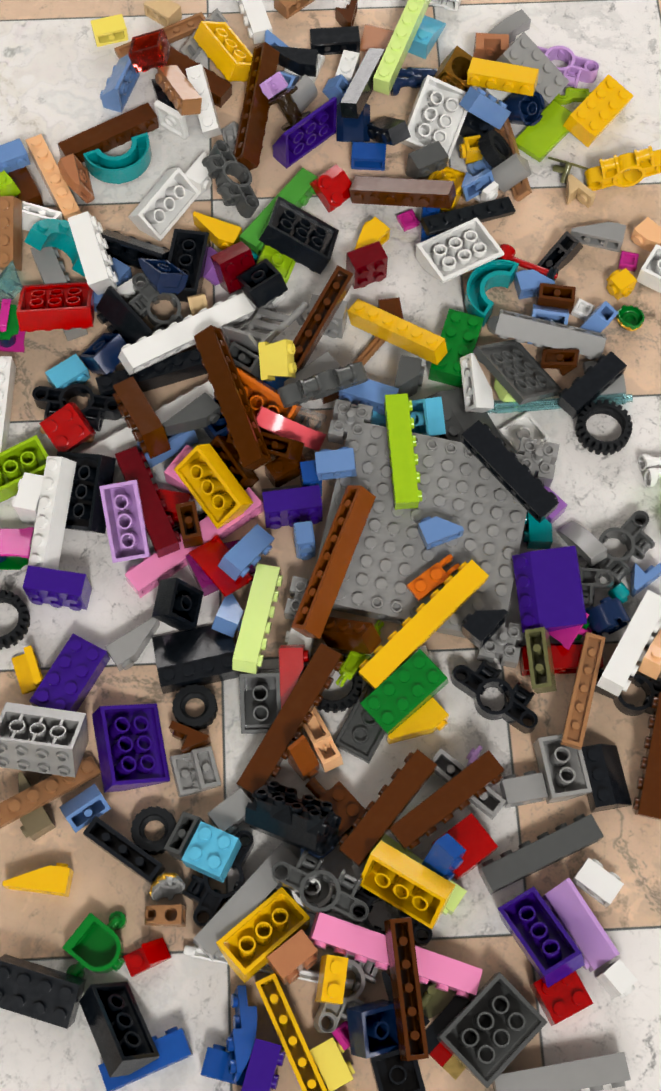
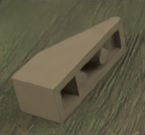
M23 772L18 773L19 793L31 787ZM44 806L20 818L23 824L20 829L26 838L30 836L34 841L56 827Z

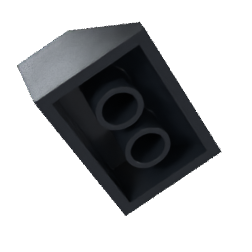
M596 744L582 747L592 792L587 794L591 813L631 806L632 803L617 746Z

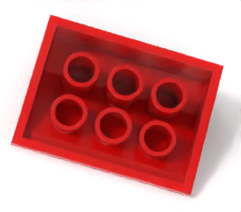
M87 282L22 286L16 311L20 331L33 332L35 330L51 331L53 329L69 330L71 328L87 329L93 327L94 291L88 286Z

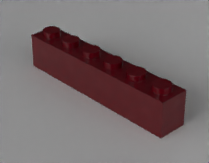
M135 446L116 453L115 457L125 481H138L145 527L158 558L180 550L179 542H181L178 531L174 532L172 529L174 522L171 515H166L165 513L167 506L164 499H159L158 497L160 491L157 483L153 484L151 481L153 475L150 467L146 468L144 465L146 459L143 452H139Z

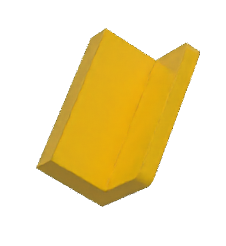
M31 645L23 648L25 654L12 658L22 694L36 691L43 680L35 651Z

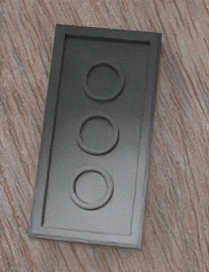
M366 683L334 743L336 747L369 764L385 732L360 705L374 691Z

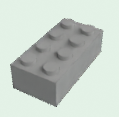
M525 32L496 60L497 62L539 69L535 92L542 95L545 107L570 82Z

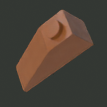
M302 735L287 747L288 763L300 778L305 781L306 779L311 780L319 773V762L306 737Z

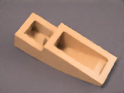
M314 707L311 712L313 716L308 724L304 723L302 728L326 773L343 765V760L329 730L316 707Z

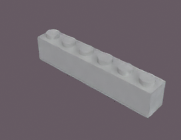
M34 247L30 248L44 284L71 283L68 274L64 275L63 273L66 271L63 262L57 259L60 256L56 247H45L41 251ZM82 328L63 330L67 341L88 334L87 329Z
M500 309L495 327V334L499 338L508 339L510 337L519 343L527 341L533 343L532 345L536 347L547 346L550 349H579V354L585 355V358L590 360H596V358L599 359L602 356L607 340L606 334L503 309Z
M282 843L193 938L194 944L212 961L215 957L219 959L223 955L216 942L281 887L284 888V886L276 883L272 877L273 865L278 861H284L296 867L299 859ZM279 868L275 874L283 878L288 872L285 868Z
M620 1052L500 1074L492 1084L494 1091H581L584 1088H590V1091L604 1090L603 1085L611 1084L612 1088L625 1086L624 1081L631 1079L625 1053Z

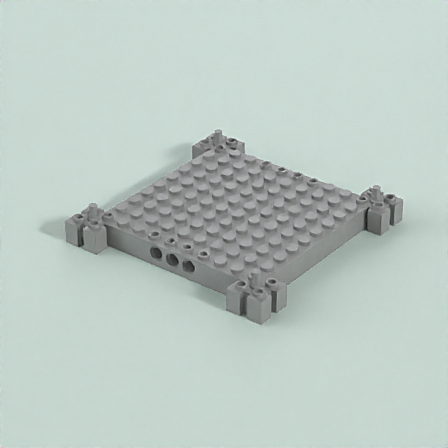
M336 399L333 420L331 419L328 431V442L343 444L344 440H346L344 447L354 449L357 476L336 479L318 558L347 485L362 486L376 496L332 610L402 624L408 617L413 618L417 614L416 609L422 603L427 604L431 600L429 597L432 594L430 593L418 602L407 588V584L435 563H439L443 558L451 554L454 557L452 561L442 567L446 572L457 563L461 565L465 561L469 563L473 560L489 575V578L436 632L466 638L462 634V621L469 613L473 615L475 611L502 609L508 611L515 576L512 556L519 554L527 510L462 442L413 432L412 435L416 436L414 453L418 454V465H415L416 472H420V483H417L418 490L422 491V501H419L418 508L395 510L387 428L371 424L373 406L358 403L357 408H352L351 402ZM522 437L518 454H516L517 460L530 469L535 479L539 478L544 486L550 487L554 477L555 462L560 444L545 441L543 446L536 445V439ZM436 516L463 527L462 537L426 550L417 530L418 523L422 519ZM293 576L290 596L294 597V599H287L284 611L285 619L294 620L308 586V579ZM442 584L437 589L440 591L445 585ZM509 622L508 627H505L504 623L487 643L478 650L477 660L484 661L486 659L487 663H492L494 658L501 659V666L516 668L521 648L515 647V645L520 646L524 635L521 624Z

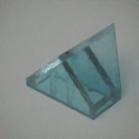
M13 260L0 274V302H2V299L13 300L24 287L21 285Z

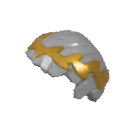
M162 873L153 881L150 888V896L155 901H159L163 897L171 901L174 895L181 894L184 891L185 883L176 873Z

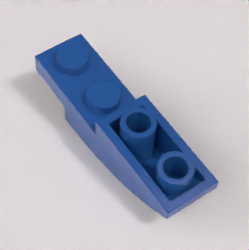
M238 985L234 994L231 995V1007L235 1008V1015L233 1016L234 1029H232L230 1036L226 1039V1049L230 1051L231 1059L228 1061L229 1074H232L233 1082H238L248 1063L257 1032V1006H248L246 985Z

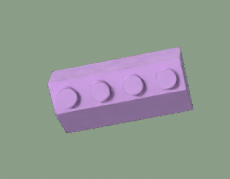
M131 480L99 486L112 562L116 563L151 557L138 481Z
M567 878L542 896L543 900L582 952L585 964L583 968L585 970L588 969L592 972L620 954L570 878Z

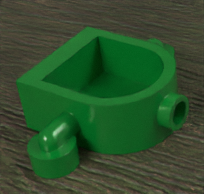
M113 912L109 916L107 926L92 913H89L62 947L78 961L77 964H73L67 969V974L84 978L85 967L94 973L104 974L112 970L117 972L125 962L122 959L124 953L123 943L114 932V930L124 928L127 923L126 916L122 912Z

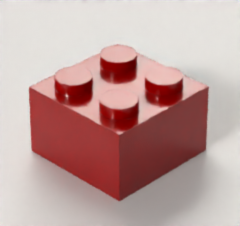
M69 402L39 423L56 449L62 452H71L96 434L77 404Z
M576 971L548 988L542 979L530 985L551 1026L594 1004Z

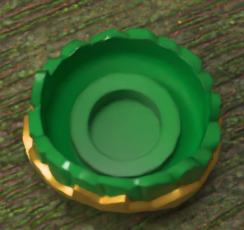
M623 305L617 311L619 313L615 318L623 329L635 331L643 325L645 317L642 310L638 307Z

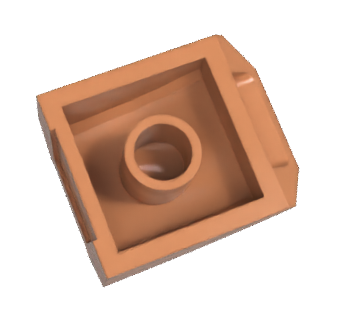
M73 153L60 158L58 167L67 185L84 202L89 203L95 198L88 169Z

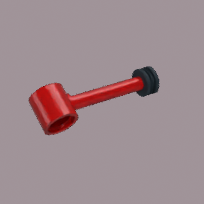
M508 244L500 245L504 255L495 260L502 259L519 263L520 267L528 270L533 269L554 281L558 277L559 269L555 270L554 267L546 269L514 257L516 251L512 246Z

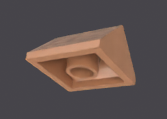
M365 24L360 51L367 52L369 48L386 50L394 30Z

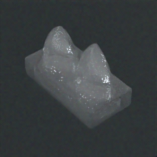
M301 407L294 421L302 424L306 417L307 427L318 430L322 423H325L327 416Z

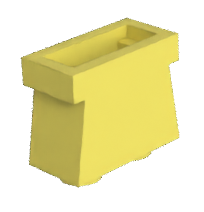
M283 339L274 343H258L261 380L275 381V377L296 378L297 365L294 362L296 349L292 340Z

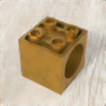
M456 46L443 60L434 78L467 92L470 86H472L467 85V72L472 56L459 46Z

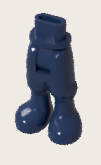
M401 68L392 87L391 96H397L402 87L420 88L423 79L427 75L434 77L438 69Z

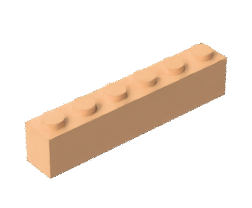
M42 134L26 139L29 153L58 211L62 212V219L68 221L69 217L81 214Z

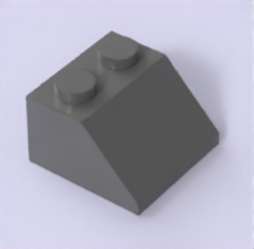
M439 141L408 154L405 174L414 179L427 177L437 170L441 171L447 167L449 156Z
M400 356L394 387L399 388V394L408 393L409 398L417 393L418 386L422 387L425 367L422 366V359Z

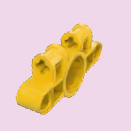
M650 145L646 149L638 151L635 149L633 153H625L618 157L614 155L612 158L605 160L599 159L600 166L590 168L584 172L587 187L592 191L615 185L618 187H630L639 183L645 177L660 174L661 149L653 151Z

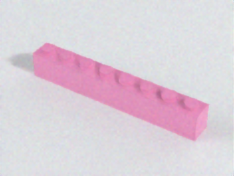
M250 487L245 491L254 503L242 515L220 529L215 527L207 515L199 522L203 544L212 540L216 535H219L220 539L224 540L264 511L262 501ZM179 533L181 542H179L180 550L158 558L156 553L150 554L151 557H145L143 562L127 570L125 574L126 580L137 595L142 598L159 586L160 580L170 578L187 566L186 556L190 555L189 552L199 546L184 548L182 535Z
M321 912L315 915L309 939L313 941L314 946L325 949L326 946L333 948L334 953L346 956L348 953L354 956V960L361 963L373 962L375 963L374 967L381 970L389 968L386 935ZM415 946L419 982L421 984L428 985V982L436 984V989L448 992L449 989L456 991V996L468 999L469 996L477 995L483 969Z

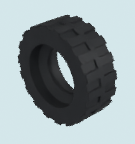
M495 130L487 132L478 140L481 154L493 168L513 155L504 137Z
M194 684L181 688L176 693L175 699L172 702V710L177 722L197 731L207 728L217 716L218 707L215 696L209 688H205L203 685ZM198 698L204 702L205 710L200 716L191 717L186 713L185 705L190 699Z
M151 806L141 810L132 821L131 836L134 843L148 854L157 855L165 853L164 847L177 824L176 820L167 809H162L159 806ZM154 820L160 821L165 827L163 837L157 841L149 840L144 833L145 826Z

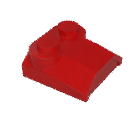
M337 164L309 183L328 212L333 211L351 197L349 189L352 182L345 171Z

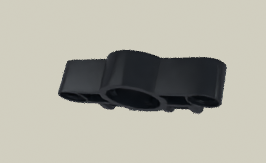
M71 384L64 389L38 386L32 392L36 406L45 410L44 420L68 404L69 400L75 396L89 398L88 406L82 409L81 412L92 428L98 432L101 431L104 419L118 420L122 417L113 397L93 394L92 390L84 384Z
M486 659L481 663L476 672L465 665H458L454 668L451 676L452 684L474 699V706L482 717L488 720L503 719L523 733H531L535 729L538 717L527 708V705L535 695L534 692H529L519 682L512 689L506 681L498 678L502 670H497L489 665ZM462 673L466 678L463 680L458 679L456 674ZM487 688H498L502 694H506L508 702L505 703L502 710L492 711L490 707L482 704L480 694L483 695ZM523 719H530L532 725H525Z
M600 668L597 676L599 679L604 672V670ZM635 674L634 677L630 675L628 680L635 686L641 687L646 693L643 706L635 707L633 704H627L623 700L621 693L617 697L595 685L594 692L613 699L616 708L628 716H638L644 712L653 716L654 709L651 708L653 696L656 697L661 692V678L658 677L655 680L651 677L647 679L640 674Z
M241 830L235 835L239 839L248 837L250 843L246 846H241L230 868L233 871L236 869L240 877L239 881H236L233 891L221 894V891L210 888V877L203 875L202 879L192 874V880L188 888L182 892L184 896L198 903L193 914V920L199 928L203 929L221 909L224 901H228L245 883L242 868L254 846V839L249 831ZM204 912L208 913V921L200 923L198 916Z
M363 887L355 895V898L367 904L369 913H371L374 907L372 904L377 901H384ZM356 907L353 909V913L361 917L365 915L363 908ZM397 909L399 918L410 917L406 913ZM367 917L364 922L367 929L386 935L385 931H381L382 928L375 925L373 927ZM412 918L415 945L426 946L432 939V930ZM424 930L428 935L427 940H419L416 932Z

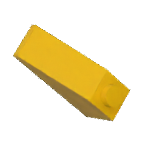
M195 211L193 212L194 225L201 232H208L210 240L219 249L224 250L240 242L239 236L242 234V227Z
M376 217L370 221L368 220L363 225L355 249L378 241L383 245L389 240L390 228Z
M432 697L389 734L387 742L392 744L431 734L437 729L441 731L448 724L449 714Z
M56 863V866L48 865L5 880L2 886L12 890L69 897L74 871L68 868V864Z

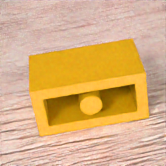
M328 954L321 956L315 1002L334 1005L343 1004L349 958Z

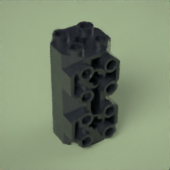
M269 781L267 785H263L253 792L251 797L255 799L253 803L248 802L245 814V823L250 825V828L320 857L329 852L332 847L337 846L340 839L338 832L341 817L334 813L331 802L317 799L310 794L303 795L302 798L298 799L295 788L286 787L277 781Z

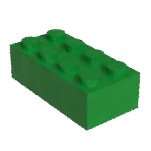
M449 309L441 333V337L445 338L448 353L438 365L431 364L429 380L458 388L463 387L460 358L473 353V350L476 348L483 326V317Z
M419 649L367 696L360 705L378 726L389 735L447 685L448 678Z

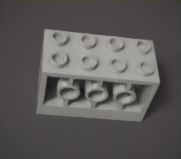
M6 702L0 715V767L60 775L63 777H76L89 741L86 713Z

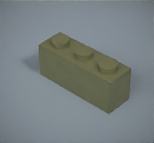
M545 627L525 630L532 689L537 694L557 691L549 632Z

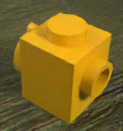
M480 135L464 137L463 143L459 144L460 158L464 159L465 164L482 160L483 155L478 145V140L481 138Z
M626 268L622 271L616 270L606 279L608 282L606 288L610 295L619 300L631 294L637 279Z

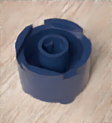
M534 92L533 96L512 93L505 100V104L508 105L506 108L511 112L508 118L512 124L533 126L543 116L541 113L542 109L544 110L545 103L542 95L538 92Z
M606 597L600 600V604L596 607L591 606L585 609L586 613L589 614L587 618L592 633L603 636L602 633L604 632L610 635L627 625V622L631 621L618 598L611 599V597Z

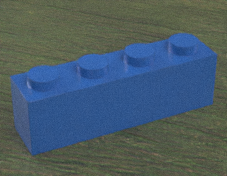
M176 1026L165 1031L166 1035L161 1038L153 1036L152 1039L160 1055L159 1058L130 1075L110 1078L104 1062L98 1065L106 1090L115 1091L192 1056L193 1053L184 1029H178Z

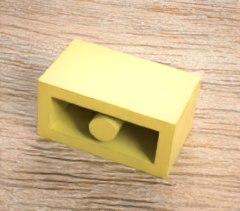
M122 14L90 21L97 47L128 40L127 28Z
M333 1037L309 1050L328 1091H334L353 1080L352 1075L355 1074V1071L350 1061L345 1062L342 1053L345 1051Z

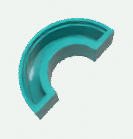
M148 133L131 137V148L121 156H107L99 148L83 153L86 168L92 176L106 183L121 184L138 178L146 171L151 161L152 155Z
M43 219L36 222L30 229L24 242L39 251L45 247H56L70 257L73 264L72 270L85 277L69 222L58 219Z
M502 259L492 260L477 267L471 273L465 292V307L468 314L484 318L482 327L490 318L494 302L488 299L485 292L493 287L509 288L515 278L519 263Z

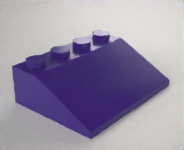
M335 96L284 132L274 143L273 157L286 169L336 133L337 98Z
M576 546L529 551L512 556L522 633H525L527 629L545 627L548 632L587 624Z
M157 703L100 706L92 714L104 793L126 791L170 781Z

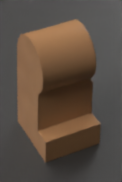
M183 904L146 906L144 924L149 926L186 927L187 907Z

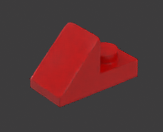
M163 937L143 943L141 948L123 956L132 978L172 958Z

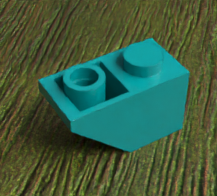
M527 511L524 524L526 525V531L523 532V541L527 542V549H550L553 542L552 524L547 519L539 523Z

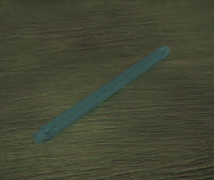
M625 393L599 395L594 400V403L597 400H601L602 403L604 400H609V404L612 401L616 402L615 405L633 402L632 394L625 395ZM560 398L542 399L519 405L516 401L494 403V409L487 411V413L499 414L560 409L561 407L558 405Z

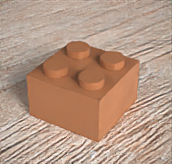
M301 929L267 956V962L283 985L287 982L292 984L300 977L299 973L304 968L309 970L317 963L318 950Z

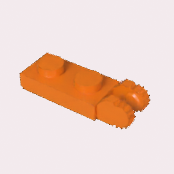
M451 554L443 558L439 563H435L407 584V588L418 602L440 587L449 576L458 571L459 563L452 566L447 572L442 568L454 558Z

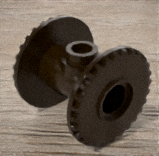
M292 86L280 92L268 101V105L278 102L288 122L281 127L283 131L290 129L311 114L310 111L301 114L291 96L298 89L297 86Z

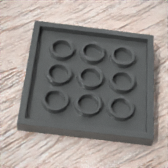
M515 339L476 346L473 350L477 360L485 365L519 405L557 396L562 391L523 345L516 342Z

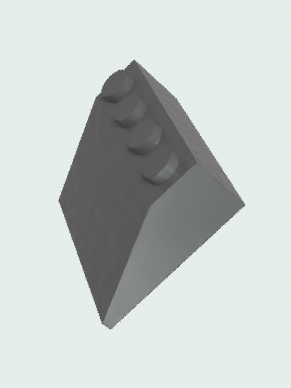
M463 387L440 391L426 397H442L446 434L439 435L440 438L461 442V435L479 420L482 424H487L491 429V433L495 437H499L503 441L504 446H506L487 412H465Z
M498 972L489 979L477 992V995L460 1010L435 1038L482 1085L488 1088L545 1026L547 1021Z

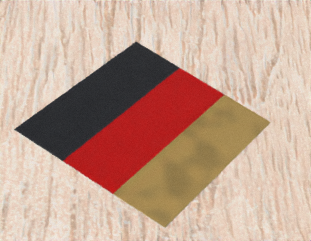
M455 996L426 1030L428 1054L455 1080L465 1070V1067L435 1037L469 1002L468 999Z

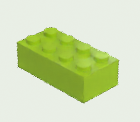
M37 435L0 453V503L17 495L18 483L23 478L24 472L44 476L48 454Z

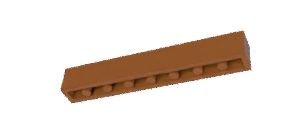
M347 485L291 628L305 637L321 638L376 496L362 486Z

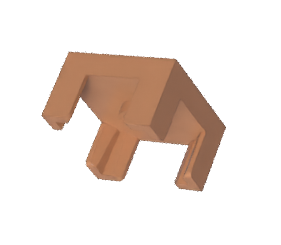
M476 33L473 57L496 61L509 47V34Z

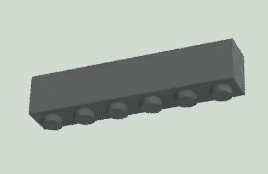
M581 814L574 818V823L570 825L563 823L555 828V832L549 834L547 831L537 836L538 840L533 843L530 841L522 843L518 846L520 849L515 852L508 850L500 855V859L496 861L490 859L482 863L479 874L490 895L600 841L604 836L592 814L588 816Z

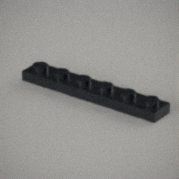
M508 196L422 217L420 223L426 235L430 236L450 230L476 217L482 223L513 215L516 210Z

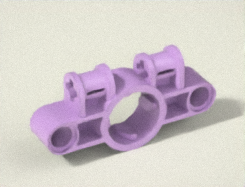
M537 46L550 61L561 60L568 65L562 68L557 67L570 81L567 84L568 86L577 88L579 81L593 83L596 80L599 64L596 61L575 56L573 51L565 46H553L549 49Z

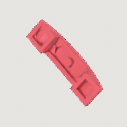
M261 406L256 416L260 427L281 437L302 442L305 447L319 451L327 435Z

